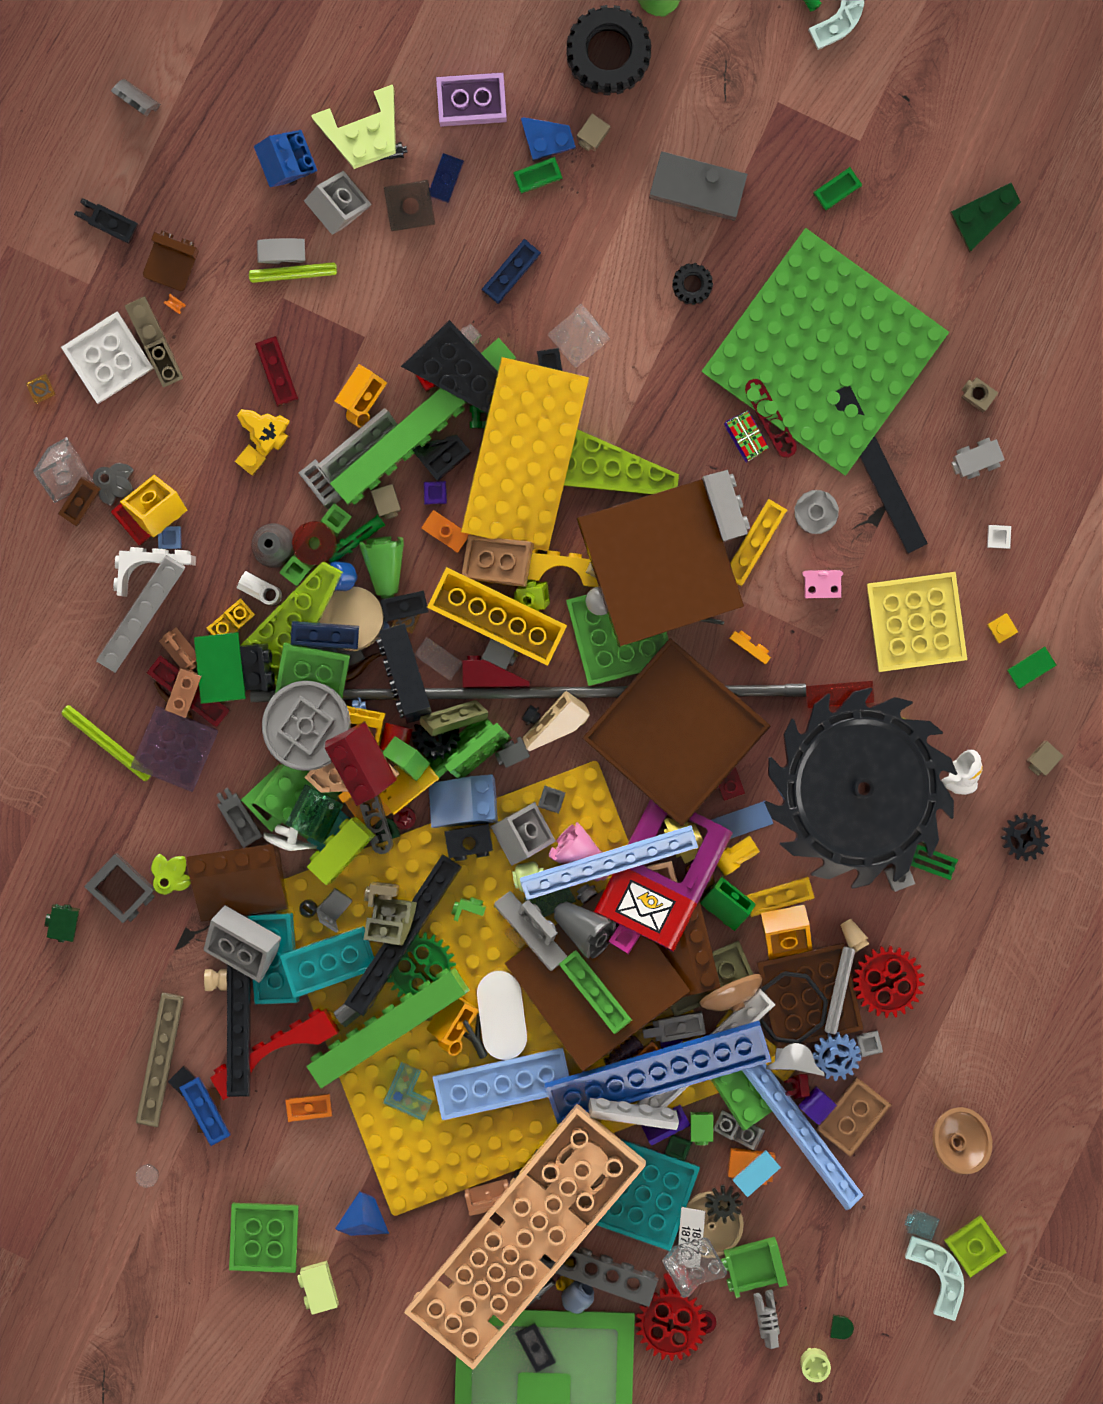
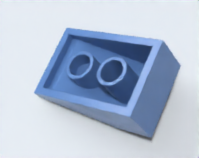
M493 775L469 776L435 782L429 787L431 828L498 822L496 786Z

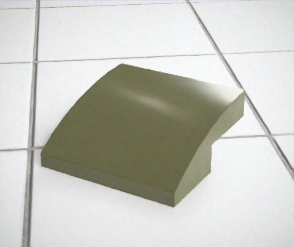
M375 896L372 918H367L363 940L403 945L414 918L417 902L398 899L386 900Z

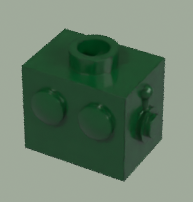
M53 904L51 914H46L44 927H48L47 938L56 939L58 942H73L80 909L72 908L68 904L63 906Z

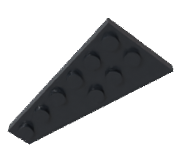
M448 320L401 367L489 413L498 371L462 332Z

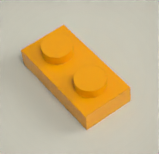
M740 630L739 633L734 631L729 637L731 641L764 665L770 660L771 657L767 655L769 650L761 644L757 646L750 642L751 637Z

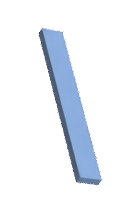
M688 826L520 878V882L526 899L529 900L698 848L692 826Z
M766 1063L742 1070L845 1210L851 1209L864 1195L792 1098L785 1095L786 1090L771 1070L766 1069Z

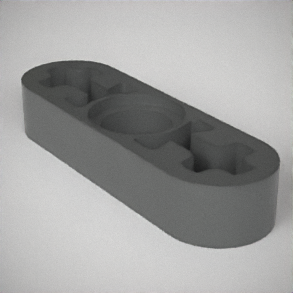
M377 795L374 797L375 802L372 803L373 810L378 808L379 812L368 815L367 811H371V807L369 804H365V802L360 804L365 825L373 833L385 830V833L381 834L383 841H388L385 850H383L382 846L378 847L377 845L380 842L379 835L374 836L371 840L373 850L376 853L385 854L393 848V838L380 796ZM373 816H378L382 820V825L378 829L373 828L370 824Z

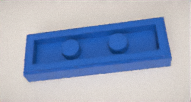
M200 1076L179 1087L210 1146L231 1136Z

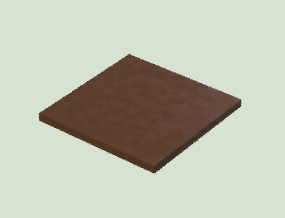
M702 479L577 518L619 647L744 607Z
M670 638L582 739L683 827L771 726Z
M605 889L581 907L594 912ZM556 924L557 935L554 939L555 943L567 957L577 950L632 1019L629 1024L614 1034L560 965L550 971L529 946L505 962L507 968L583 1072L691 992L654 941L640 935L630 953L627 954L609 942L612 937L610 935L607 939L609 943L607 948L600 955L592 959L590 956L589 958L584 956L560 925Z

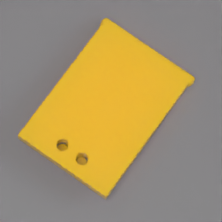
M395 765L394 768L400 773L396 777L397 780L382 791L379 796L391 812L396 814L433 783L438 781L439 777L428 766L420 778L415 781Z

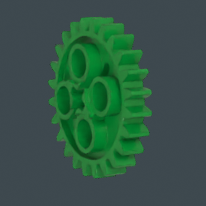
M424 932L423 937H419V934L416 936L401 961H409L411 969L409 971H402L398 964L391 977L387 980V983L394 982L391 988L392 991L400 990L398 997L409 992L412 995L419 992V989L414 988L412 985L413 979L421 978L424 982L427 981L421 971H415L417 965L409 957L408 952L414 955L420 965L423 963L426 965L424 971L433 982L438 978L430 972L432 965L437 964L441 966L442 971L446 968L448 971H451V967L457 964L450 961L454 953L447 954L450 946H441L443 939L436 942L435 934L429 939L427 938V932ZM423 946L428 949L429 955L426 958H420L417 955L419 947Z

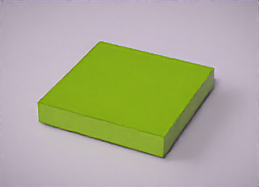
M981 1215L944 1240L970 1278L1007 1253Z

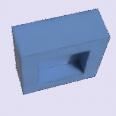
M181 526L166 527L159 533L158 549H182Z

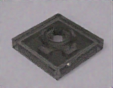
M428 180L384 187L391 232L436 225ZM408 198H414L418 201V211L414 214H407L403 209V203Z

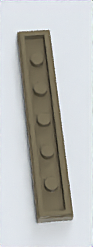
M165 992L161 994L136 1119L138 1124L153 1127L159 1126L184 996Z

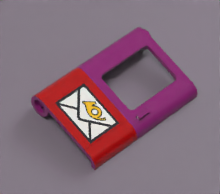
M651 799L627 845L657 835L667 813ZM694 813L689 821L704 827L707 830V834L683 882L677 883L646 868L644 865L614 873L594 913L604 916L674 952L733 833L729 829Z

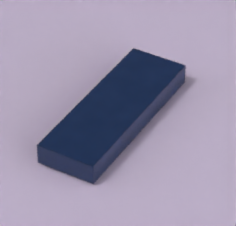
M523 239L481 290L499 304L541 255V252L526 239Z
M292 621L291 645L358 649L359 626Z

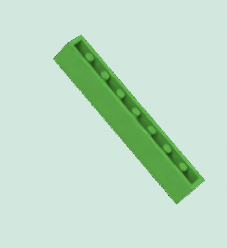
M447 968L436 975L437 980L432 983L428 980L417 987L419 992L412 995L409 992L399 999L401 1001L399 1005L394 1007L391 1004L382 1010L384 1015L378 1019L373 1016L365 1021L364 1025L366 1027L358 1030L356 1027L346 1034L347 1039L343 1042H340L338 1039L328 1046L330 1050L325 1054L320 1051L310 1058L312 1062L306 1067L320 1088L331 1083L465 995L470 989L456 968L448 971Z

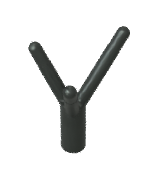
M478 1013L475 1034L468 1021L464 1020L463 1023L468 1033L465 1032L463 1036L472 1042L479 1058L482 1059L488 1054L480 1040L481 1024Z

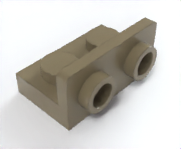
M372 882L365 889L364 901H368V907H373L376 894H379V899L392 900L393 896L396 897L398 895L399 885Z

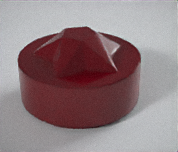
M403 807L394 814V822L397 827L409 829L415 824L416 815L411 808Z

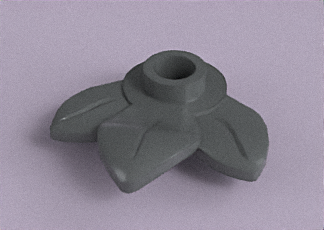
M116 463L110 468L100 467L95 470L93 482L101 488L99 497L104 503L112 506L116 496L125 498L134 491L131 483L127 480L134 471L133 468L123 463ZM102 474L108 475L106 482L100 480Z

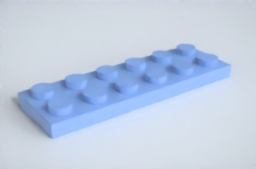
M562 1047L433 1076V1082L442 1120L547 1098L545 1083L568 1077L569 1072Z

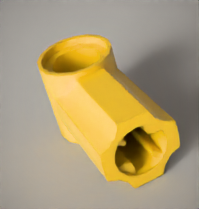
M748 836L734 846L725 848L717 866L722 874L726 876L739 868L741 863L752 858L760 851L752 838Z

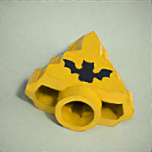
M243 409L237 415L242 426L250 432V439L256 444V450L264 457L273 448L279 450L288 438V435L284 432L290 420L280 415L277 417L270 414L261 416L254 411Z

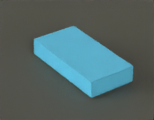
M765 1150L732 1180L748 1197L776 1173L781 1166Z

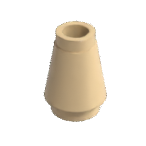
M852 919L840 925L848 947L855 949V953L869 945L868 937Z

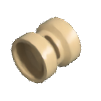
M205 969V991H213L217 987L220 991H227V969H220L218 973L213 969Z

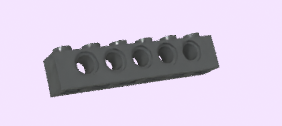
M584 1247L575 1249L571 1255L577 1261L575 1265L569 1266L564 1262L556 1271L558 1275L648 1307L659 1278L655 1277L656 1274L645 1269L642 1272L635 1270V1266L626 1262L621 1264L615 1263L612 1257L603 1254L600 1257L593 1255L592 1250ZM545 1254L540 1259L550 1269L556 1263L551 1258L546 1257ZM590 1262L596 1264L598 1271L595 1273L588 1272L586 1264ZM614 1270L618 1273L619 1278L612 1281L607 1277V1272ZM628 1279H638L640 1286L637 1288L630 1287Z

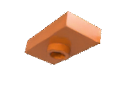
M435 510L431 512L421 529L457 553H459L467 541L468 535H470L461 532L460 527Z
M330 1093L285 1100L288 1122L333 1116Z

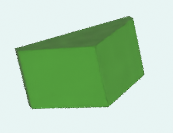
M394 736L383 751L384 756L415 781L420 778L430 764L416 749Z

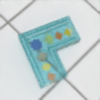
M401 1062L383 1103L424 1121L433 1100L413 1091L421 1070Z

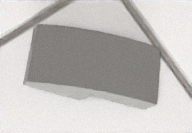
M279 238L258 240L257 261L258 263L280 264L281 262L303 263L305 261V239Z
M722 1110L713 1128L715 1132L735 1140L752 1150L757 1149L765 1132L764 1129L756 1125H752L747 1130H742L733 1114Z

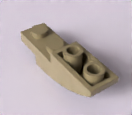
M143 296L126 304L125 308L163 388L183 379L172 350L146 297Z

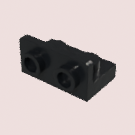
M268 643L240 646L245 691L260 689L268 691L273 688L275 675L271 671L272 652L268 649Z

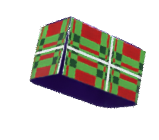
M749 411L725 421L724 425L746 463L769 448Z

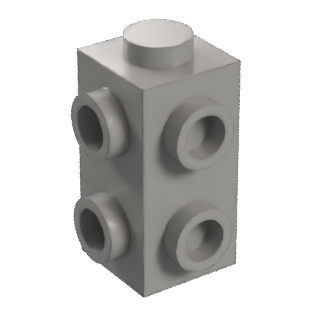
M986 438L977 442L978 447L970 450L969 446L957 450L958 455L952 457L954 462H951L954 473L956 475L959 474L960 478L966 476L969 480L979 476V470L987 468L988 471L1001 467L999 462L1005 459L997 439L991 441L990 438Z

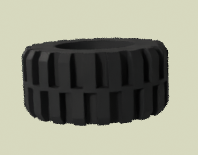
M602 5L600 9L595 10V8L588 10L586 15L582 14L578 18L577 23L573 24L570 29L566 49L568 66L572 71L573 77L580 81V85L584 88H590L593 93L602 92L604 95H610V93L615 92L621 94L625 89L630 90L635 87V83L641 81L649 67L652 46L647 27L643 26L642 20L638 16L632 15V11L628 9L626 11L621 10L620 6L614 5V8H607V5ZM603 31H614L623 35L630 47V54L626 63L615 70H603L596 67L588 56V45L593 36Z

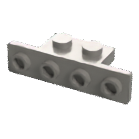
M511 891L494 903V907L550 971L559 966V963L567 957L554 941L557 935L554 924L542 916L541 910L536 904H532L529 900L522 904Z

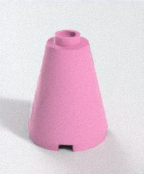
M576 822L575 826L573 824L570 825L556 840L558 846L556 849L551 848L549 857L564 865L602 852L583 827ZM609 875L594 880L597 882L600 880L604 881Z

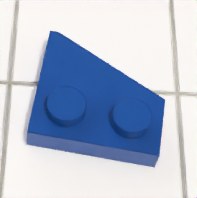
M525 117L521 118L533 161L576 148L569 125Z

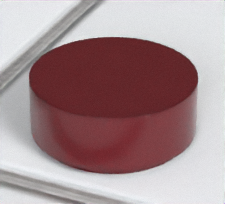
M702 1310L700 1313L707 1314L702 1318V1321L708 1322V1325L702 1327V1329L707 1331L708 1334L716 1327V1317L712 1312Z

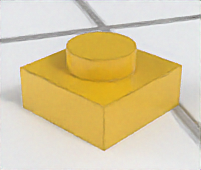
M248 444L235 462L253 476L265 462L266 458Z
M1007 613L987 624L998 644L1018 633Z

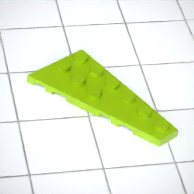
M577 429L564 486L652 495L678 487L679 474Z
M322 562L240 645L268 643V649L272 652V662L270 665L271 671L275 675V685H277L284 643L291 644L292 621L319 623L342 576V571L326 562Z

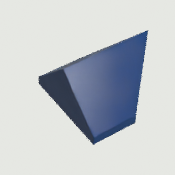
M360 1191L335 1228L337 1231L350 1236L389 1234L375 1198Z

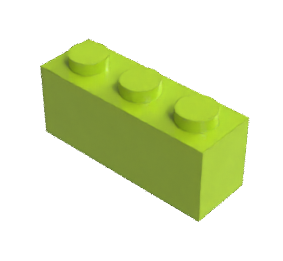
M357 817L350 820L348 818L345 819L338 827L341 830L336 835L332 834L324 842L326 845L321 852L317 850L309 858L311 863L307 868L325 885L331 884L375 836Z

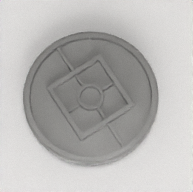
M298 681L280 689L267 704L262 720L263 738L270 753L283 765L303 771L317 770L332 763L325 750V741L351 729L349 711L341 696L332 688L314 681Z

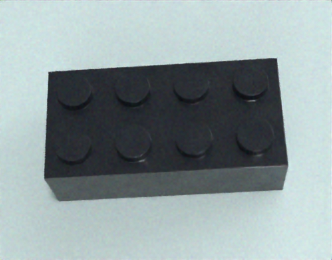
M405 623L380 630L381 638H377V643L381 656H386L387 658L383 659L387 676L393 677V680H389L394 698L399 697L396 705L400 719L405 718L406 723L409 724L419 721L421 716L431 714L432 712Z

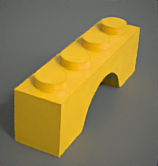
M533 549L528 580L540 581L547 570L556 566H565L573 569L580 576L583 586L599 587L596 578L586 573L590 559L582 558V554L569 553V557L560 556L558 551L548 550L547 554H538V549Z

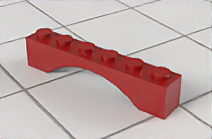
M317 1008L308 1014L309 1018L302 1022L301 1019H298L289 1025L290 1030L285 1033L280 1030L271 1035V1041L266 1044L261 1041L251 1047L250 1075L263 1057L280 1047L301 1043L319 1045L336 1035L340 1029L328 1009L325 1008L321 1011L320 1008ZM224 1063L213 1070L215 1074L210 1077L223 1100L229 1098L227 1097V1066Z

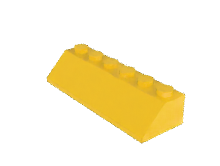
M446 567L427 608L547 666L567 627L566 624Z

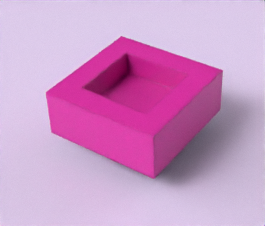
M619 924L609 942L629 954L640 935Z

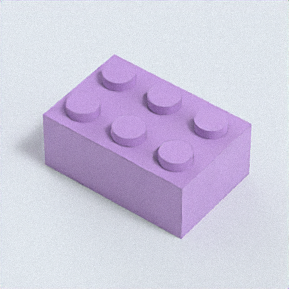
M503 73L436 77L440 127L507 122Z

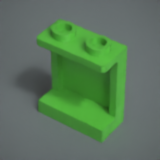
M775 1237L723 1250L725 1258L721 1259L724 1272L729 1271L730 1278L726 1279L729 1292L734 1291L736 1298L740 1297V1292L775 1283H778L779 1287L788 1285Z

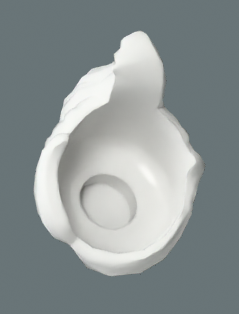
M967 750L953 761L958 774L953 775L949 773L948 777L941 780L946 789L955 794L966 795L976 791L978 787L977 781L982 773L983 766L980 755L974 750Z

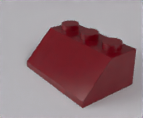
M366 721L325 741V750L356 806L376 797L397 780Z

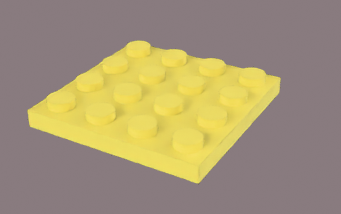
M956 572L866 584L878 672L967 660Z

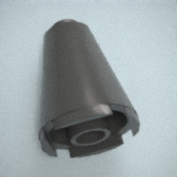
M271 523L262 526L256 531L251 547L253 555L259 563L266 567L277 568L285 565L294 556L296 543L293 534L288 528L280 524ZM272 540L273 546L268 548L267 544Z
M568 901L559 903L554 909L555 921L587 958L590 956L593 959L609 945L607 942L608 937L612 936L616 931L615 922Z

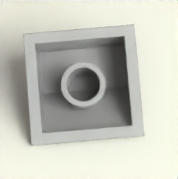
M344 171L317 185L304 200L332 235L348 226L372 205Z
M535 802L490 826L511 866L556 842Z

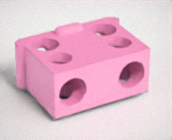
M808 570L802 572L804 576L805 598H841L842 571ZM834 585L837 586V590L835 592H831V587ZM810 586L815 587L814 592L810 593L808 591Z

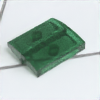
M305 784L285 825L324 844L343 804Z

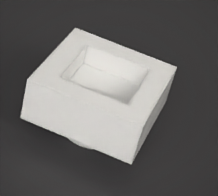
M988 525L987 548L1010 549L1011 526Z

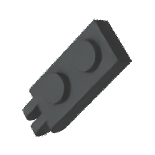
M226 788L224 792L228 798L225 799L221 792L216 794L220 801L217 806L244 848L263 835L238 794H232L229 788Z

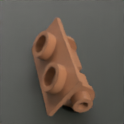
M177 627L171 632L166 633L159 640L181 669L193 671L197 668L195 650Z
M180 668L165 710L186 718L201 676L197 675L194 671H186Z

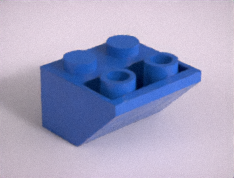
M302 130L268 136L254 145L269 187L285 185L317 172Z

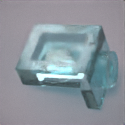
M914 1209L912 1214L909 1213L907 1215L904 1225L907 1226L906 1230L908 1233H914L932 1241L940 1220Z

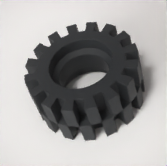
M688 263L676 271L672 288L675 296L680 301H683L685 304L696 305L709 297L713 287V279L709 270H706L703 265ZM693 275L700 279L701 288L697 292H689L685 289L684 280L688 276Z

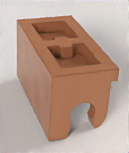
M508 1178L465 1189L469 1215L473 1216L488 1212L509 1187Z

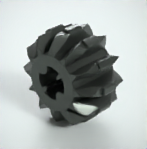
M721 1185V1192H718L714 1187L712 1191L715 1195H706V1198L712 1202H706L705 1207L711 1208L707 1214L708 1216L715 1214V1222L722 1217L723 1223L726 1224V1217L728 1216L732 1221L735 1220L733 1212L741 1214V1210L737 1207L742 1206L743 1202L737 1200L740 1197L739 1192L732 1194L734 1190L732 1186L726 1192L725 1186ZM720 1200H723L724 1202L729 1201L730 1203H727V1205H728L727 1208H724L723 1206L718 1207V1206H720V1202H719V1201H720Z

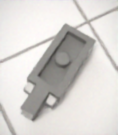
M702 1011L660 1018L653 1021L652 1026L642 1028L644 1039L656 1037V1041L662 1042L706 1034Z

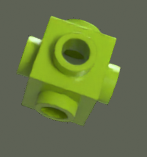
M527 580L526 587L519 586L516 589L514 599L537 611L545 609L550 604L548 583Z

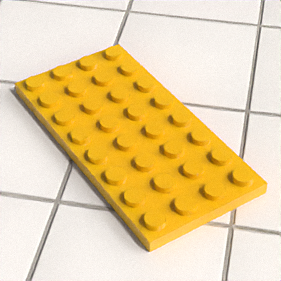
M501 357L461 532L490 539L501 538L528 541L534 543V549L549 550L589 377Z

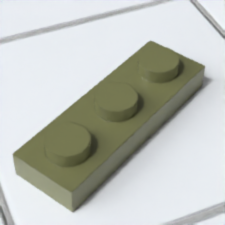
M473 700L421 716L420 725L431 736L486 720L488 711L477 700Z

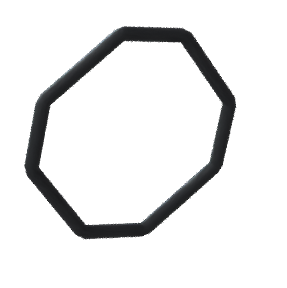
M785 971L763 986L761 990L764 992L784 976L805 978L823 1000L821 1022L801 1038L795 1040L777 1037L762 1018L759 1021L776 1042L800 1044L824 1026L828 1001L807 974Z

